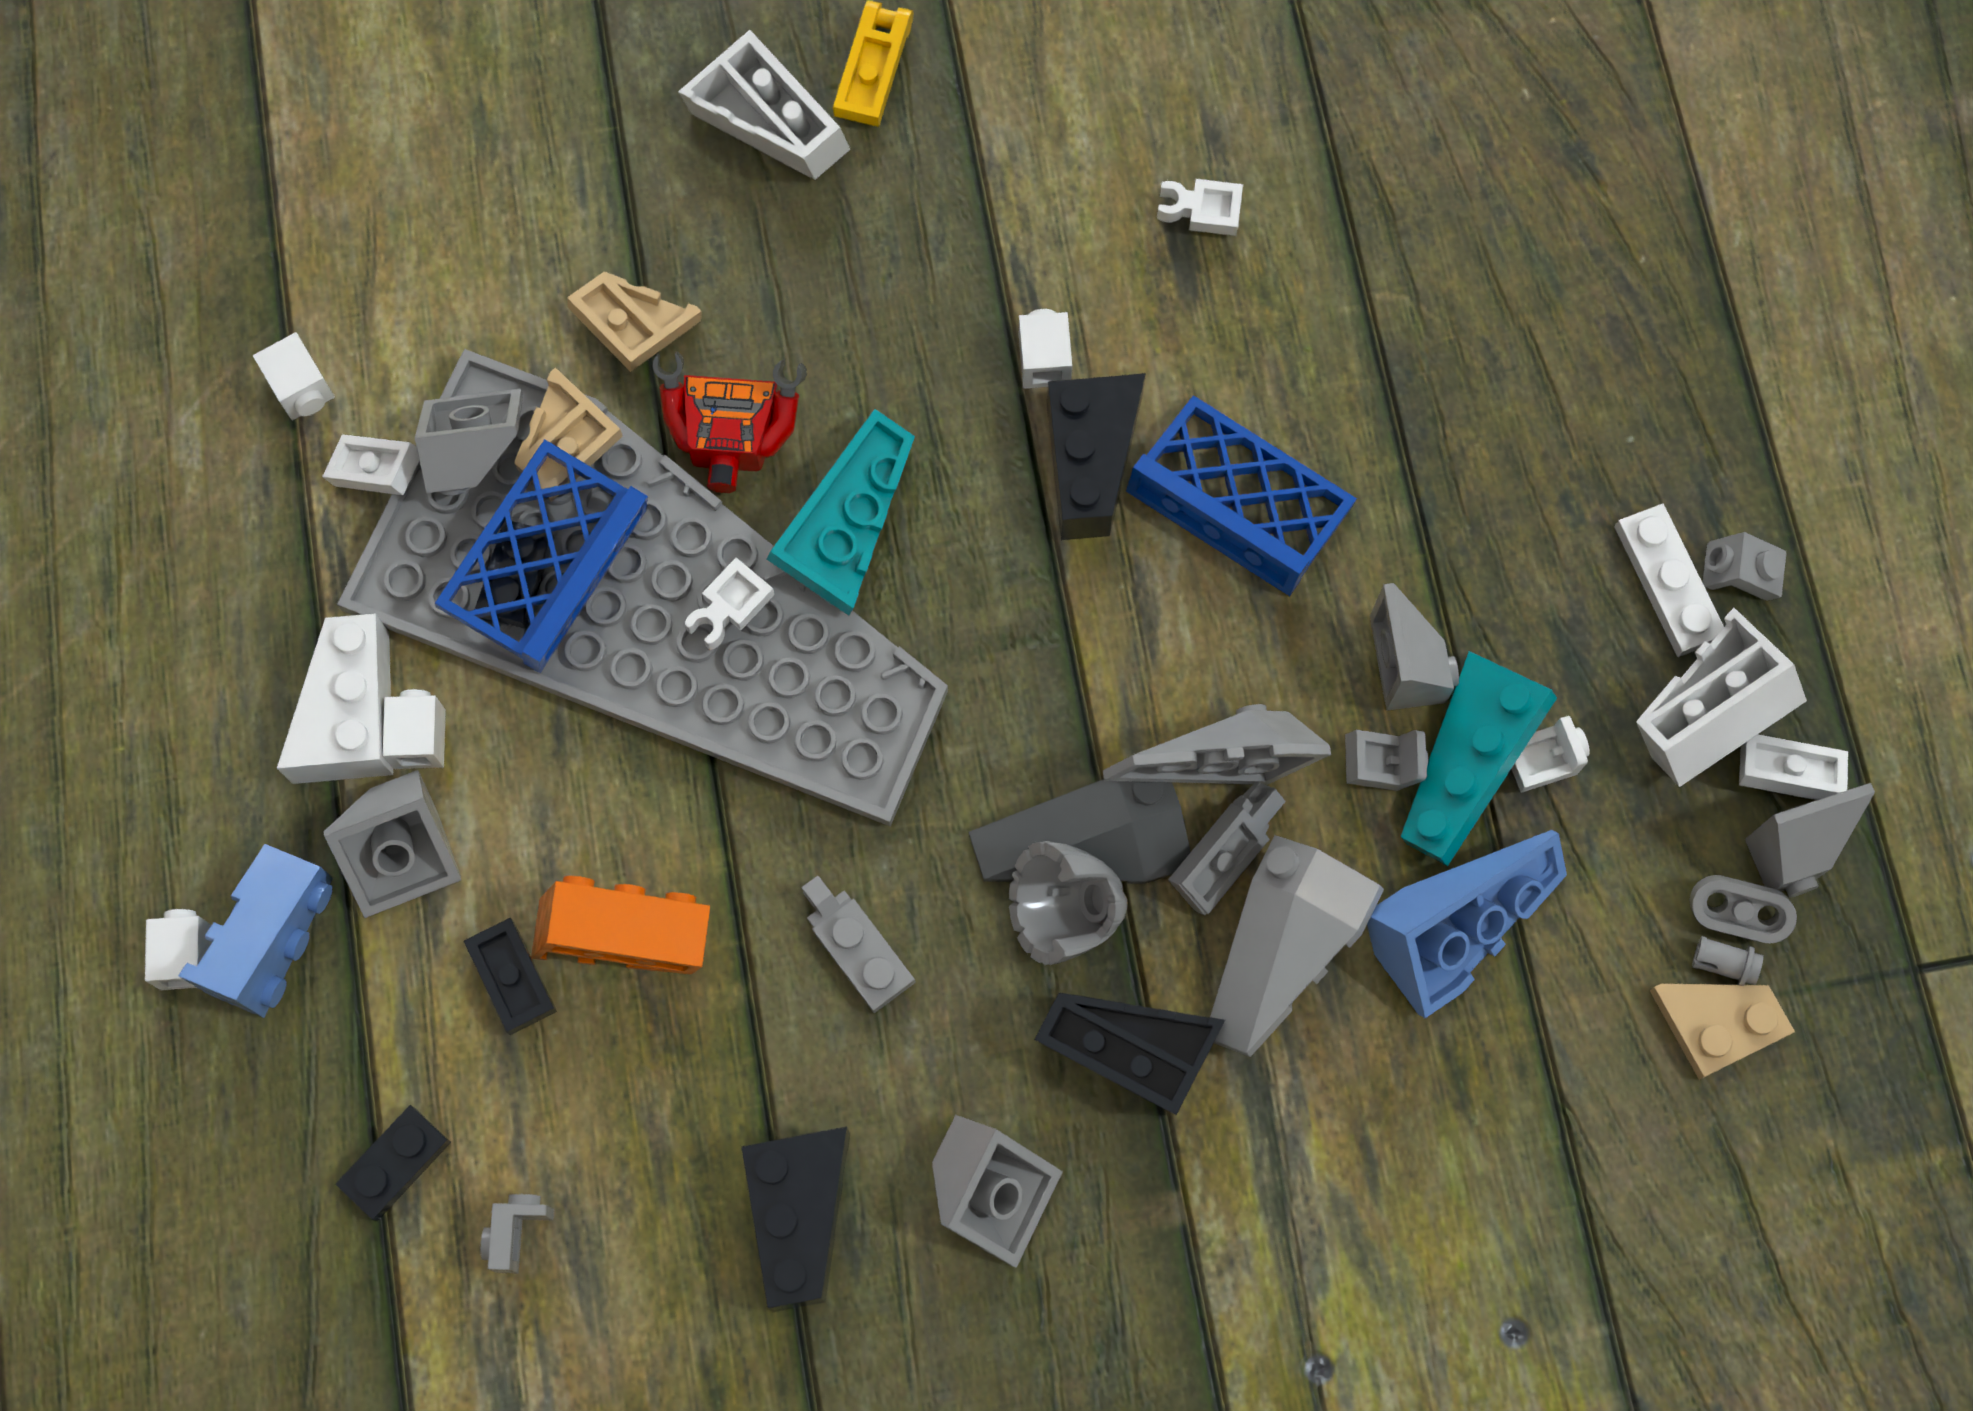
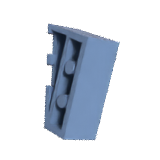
M264 844L231 895L232 900L237 902L223 926L213 922L205 934L206 940L212 942L197 966L186 963L178 976L210 996L264 1018L269 1007L274 1008L284 994L286 988L284 977L292 960L297 961L303 955L308 945L309 932L307 930L315 914H320L326 908L332 894L330 883L333 878L318 865Z

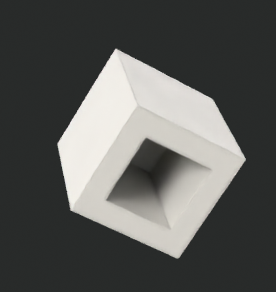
M1038 309L1030 312L1028 315H1019V347L1023 389L1048 387L1049 381L1071 380L1072 357L1068 312L1056 313L1050 309Z
M297 332L253 355L276 397L292 421L300 416H309L318 412L327 401L335 398Z
M411 689L400 692V697H384L382 756L393 769L444 768L446 710L435 695L431 696V693L428 691Z
M186 909L168 910L164 912V918L146 919L145 981L160 990L197 988L178 975L186 963L197 966L212 942L206 940L205 934L211 927V924L200 916H196V911Z

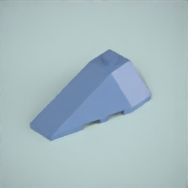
M1553 830L1547 831L1400 889L1376 905L1367 923L1374 955L1418 1015L1427 1018L1462 994L1475 980L1471 974L1472 970L1487 953L1495 957L1506 945L1502 940V936L1518 918L1529 919L1566 877L1567 872L1559 833Z

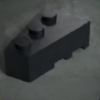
M1146 373L1048 382L1047 412L1061 540L1110 536L1142 402Z
M1059 992L1034 1040L1177 1115L1225 1020Z
M847 1126L741 1146L767 1307L772 1312L826 1302L837 1216L843 1188L844 1169L850 1141V1132Z

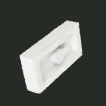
M342 434L322 477L335 487L404 495L419 463L417 447L411 442Z
M1759 734L1741 745L1739 785L1814 800H1820L1847 791L1848 751Z

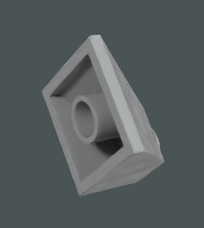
M522 388L424 401L415 434V443L426 493L441 492L443 495L451 496L462 494L470 488L478 486L518 433L523 403Z
M1394 583L1384 584L1370 614V622L1386 711L1446 703L1454 690V686H1458L1459 683L1458 665L1455 657H1448L1445 640Z
M419 770L370 788L324 831V837L364 918L461 881V875L438 811Z
M1868 783L1774 814L1750 834L1745 841L1764 886L1781 892L1786 890L1789 898L1818 888L1816 880L1832 869L1873 797L1875 791L1872 784Z
M955 1115L932 1162L941 1225L1003 1262L1017 1268L1063 1171L997 1129Z

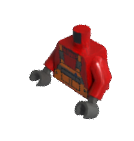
M677 351L675 352L677 369L673 372H666L660 366V355L658 353L653 360V370L664 381V384L659 387L663 420L680 450L690 454L694 466L709 468L708 489L718 493L735 492L738 470L755 472L761 470L765 458L774 456L793 434L799 394L795 392V388L805 380L807 376L806 367L803 363L798 365L795 381L787 380L784 376L785 359H783L774 367V381L684 375L683 384L678 382V376L684 367L682 355Z

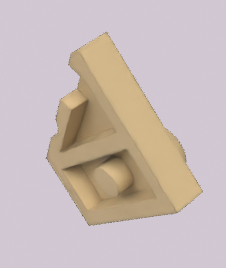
M607 272L601 273L567 297V308L630 372L701 321V310L697 306L689 303L686 309L662 300L661 293L644 286H633L626 279Z
M556 367L549 373L547 378L549 386L540 408H535L529 424V436L526 440L522 441L514 461L520 473L523 472L544 439L591 466L623 437L621 429ZM547 457L537 472L541 489L570 483L566 467ZM574 473L575 480H576V479L579 477V475H577L576 473ZM557 496L548 497L547 499L552 502Z
M1659 984L1649 990L1699 1080L1795 1032L1769 985Z

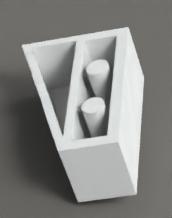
M751 30L746 32L678 91L692 115L814 180L850 150L838 124Z
M1734 607L1724 618L1726 626L1711 643L1704 641L1695 652L1697 660L1681 678L1675 676L1636 721L1650 756L1679 787L1807 701L1794 664Z
M376 613L330 617L324 620L277 769L292 784L393 775L392 766L382 756L384 697H391L389 631Z

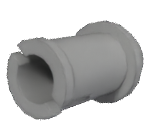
M1701 936L1695 950L1692 968H1699L1736 979L1737 985L1744 986L1745 983L1755 985L1761 972L1764 956L1755 953V948L1752 946H1748L1744 950Z

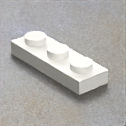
M1664 504L1618 520L1614 528L1677 657L1698 650L1704 641L1711 643L1724 628L1723 623Z

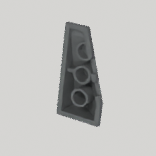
M1102 779L969 832L984 882H1013L1012 873L1017 871L1015 868L1017 859L1024 850L1029 849V845L1037 842L1063 843L1086 851L1103 861L1117 874L1120 881H1127V884H1146L1172 876L1191 853L1181 806L1172 782L1104 781Z

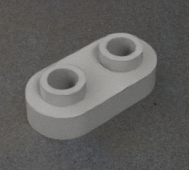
M1712 875L1697 882L1690 894V907L1700 924L1712 930L1762 943H1777L1786 939L1796 926L1797 914L1793 904L1784 893L1773 888L1726 876ZM1713 893L1725 895L1723 904L1718 907L1708 906L1707 899ZM1764 906L1775 907V914L1769 920L1758 918V912Z

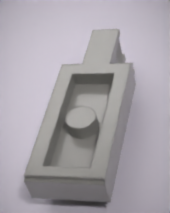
M1255 782L1243 795L1239 796L1229 805L1168 879L1194 911L1203 915L1209 914L1270 840L1266 835L1269 828L1268 822L1286 802L1275 788Z
M816 876L801 887L804 891L803 894L816 910L807 917L813 926V933L873 1013H876L915 984L913 976L855 899L851 900L845 891L834 897L819 876Z

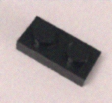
M506 521L503 523L500 533L508 531ZM512 521L514 530L531 527L530 525ZM545 533L516 539L522 564L549 557L550 551ZM511 542L496 543L487 571L516 565ZM545 568L524 573L530 598L537 595ZM518 574L489 580L494 605L524 599ZM482 585L475 609L489 607L484 585ZM526 608L497 614L498 622L526 629L529 620ZM491 615L481 617L483 619L492 620Z
M511 917L464 940L466 948L509 1035L557 1012Z
M409 1105L335 1185L372 1220L378 1221L448 1147L451 1141L415 1107Z

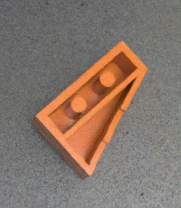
M564 876L563 882L555 881L539 899L531 953L532 959L547 960L548 952L577 956L579 964L595 965L596 960L623 963L626 964V968L681 974H693L703 966L710 906L697 904L696 897L693 895L669 892L665 894V898L645 895L646 889L636 885L617 884L614 890L594 887L595 881L590 878Z

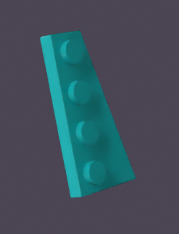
M1468 652L1459 677L1458 686L1454 690L1428 761L1427 777L1424 781L1420 782L1401 834V838L1407 845L1446 866L1449 865L1555 703L1557 697L1552 689L1475 653Z

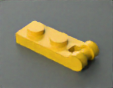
M866 1L833 105L834 117L879 127L904 44L911 31L913 10L899 7L897 11L882 8V3ZM878 27L891 29L890 34L876 30Z

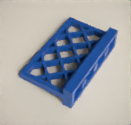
M1194 395L1148 454H1143L1133 466L1126 489L1127 493L1289 597L1299 585L1306 570L1352 509L1357 499ZM1193 415H1196L1211 425L1213 436L1190 439L1186 424ZM1179 434L1180 440H1174ZM1226 446H1245L1252 451L1254 462L1230 465ZM1217 447L1221 466L1197 469L1193 450ZM1183 451L1188 470L1172 472L1157 461L1164 453ZM1280 470L1292 476L1295 488L1272 491L1267 472ZM1257 473L1262 492L1238 495L1234 476ZM1224 477L1229 496L1216 498L1209 496L1202 491L1200 480ZM1324 496L1339 507L1333 515L1313 517L1308 498ZM1298 499L1303 518L1279 521L1275 502ZM1265 503L1270 522L1253 524L1244 518L1241 506ZM1324 527L1318 535L1316 528ZM1306 529L1310 547L1305 554L1302 555L1286 545L1282 532Z
M544 439L436 600L435 607L520 657L525 665L541 674L647 511L648 496L632 486L629 489L623 487ZM547 457L566 467L569 484L541 489L537 472ZM574 473L586 480L576 482ZM533 480L535 491L524 493ZM599 487L614 496L605 511L584 515L578 491ZM572 493L578 517L549 523L543 498ZM537 500L543 524L514 530L510 513L515 505ZM506 521L508 531L497 534L503 523ZM597 522L589 535L586 524ZM580 526L584 539V544L580 550L575 553L557 556L551 532ZM545 533L551 558L522 564L516 539ZM510 541L516 565L486 571L483 553L491 544ZM478 562L481 573L469 575ZM571 563L562 576L559 565ZM554 567L557 585L552 593L530 598L524 573ZM518 574L524 599L494 605L489 580ZM483 582L489 607L466 611L451 601L461 586ZM544 604L536 617H534L532 606ZM522 608L527 609L530 626L519 642L500 631L497 614ZM491 615L493 626L480 618Z

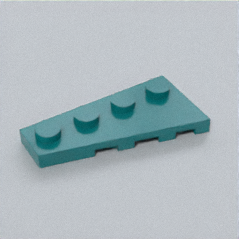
M874 409L772 548L767 560L849 616L855 606L860 586L870 564L874 547L884 525L889 505L899 483L915 436Z

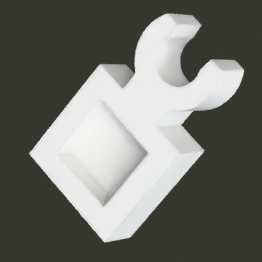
M1196 179L1194 191H1189L1178 182H1162L1160 197L1173 198L1177 203L1172 206L1159 205L1157 219L1163 222H1175L1182 217L1190 218L1189 230L1236 236L1243 184Z
M735 558L702 592L704 600L710 606L693 611L685 621L686 630L692 634L701 624L712 625L713 631L705 638L704 642L709 650H713L722 643L725 636V627L729 622L739 630H742L775 595L774 590L738 558Z

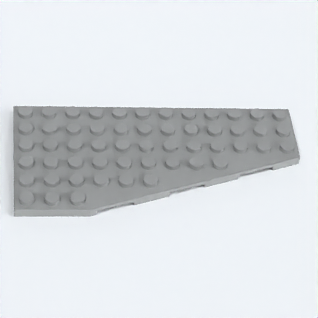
M464 349L440 399L522 388L523 403L518 433L478 486L470 488L462 494L449 496L443 495L441 492L426 493L419 461L404 495H391L337 603L341 611L351 615L376 613L384 626L389 630L891 827L948 693V685L900 646H895L853 610L848 616L769 562L767 557L774 547L771 543L726 508L718 497L669 457L660 454L617 419L596 398L585 395L621 429L623 437L590 467L627 489L632 486L647 495V511L541 674L525 665L520 657L435 607L436 600L521 475L514 461L522 441L526 440L529 436V424L535 408H540L549 386L547 380ZM579 476V477L576 479V482H578V481H583V480H586V479H584V478H582L581 476ZM530 483L524 493L535 491L534 485ZM599 487L578 491L584 515L605 511L614 496ZM572 493L558 495L552 502L547 498H543L549 523L578 517ZM537 500L516 504L510 513L511 520L530 526L543 524ZM597 522L586 524L589 535ZM580 526L552 531L555 537L554 545L557 556L578 552L584 544ZM496 544L489 545L483 553L486 571L488 570ZM735 558H738L773 588L775 595L742 630H739L729 622L725 627V636L722 643L715 649L709 650L704 640L713 631V626L701 624L696 631L690 634L686 630L685 621L693 611L710 606L704 600L702 592ZM478 562L469 575L481 573ZM571 563L559 565L562 576ZM554 567L545 568L536 596L552 593L556 587L557 580ZM483 582L461 586L451 602L466 611L474 610ZM544 604L532 607L534 617H536ZM480 618L481 620L493 626L492 620ZM529 620L526 629L498 622L500 631L518 642L530 626Z

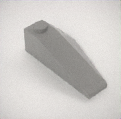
M1254 704L1236 710L1237 715L1134 754L1103 770L1104 781L1254 784L1255 782H1260L1261 784L1268 785L1330 756L1331 750L1327 742L1291 713L1286 711H1267L1266 705Z
M1274 835L1251 881L1210 1017L1225 1020L1214 1043L1251 1057L1292 1012V1002L1312 981L1317 984L1327 974L1328 970L1325 966L1344 945L1350 948L1362 935L1384 891L1382 886L1317 848Z

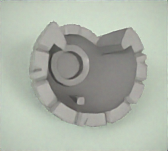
M1045 841L1029 845V849L1024 850L1016 861L1015 868L1017 871L1012 873L1014 881L1010 883L1009 900L1013 901L1009 906L1010 918L1014 931L1021 932L1017 939L1024 951L1031 953L1030 957L1038 963L1053 965L1078 957L1106 941L1123 921L1128 907V900L1117 874L1097 857L1067 844Z

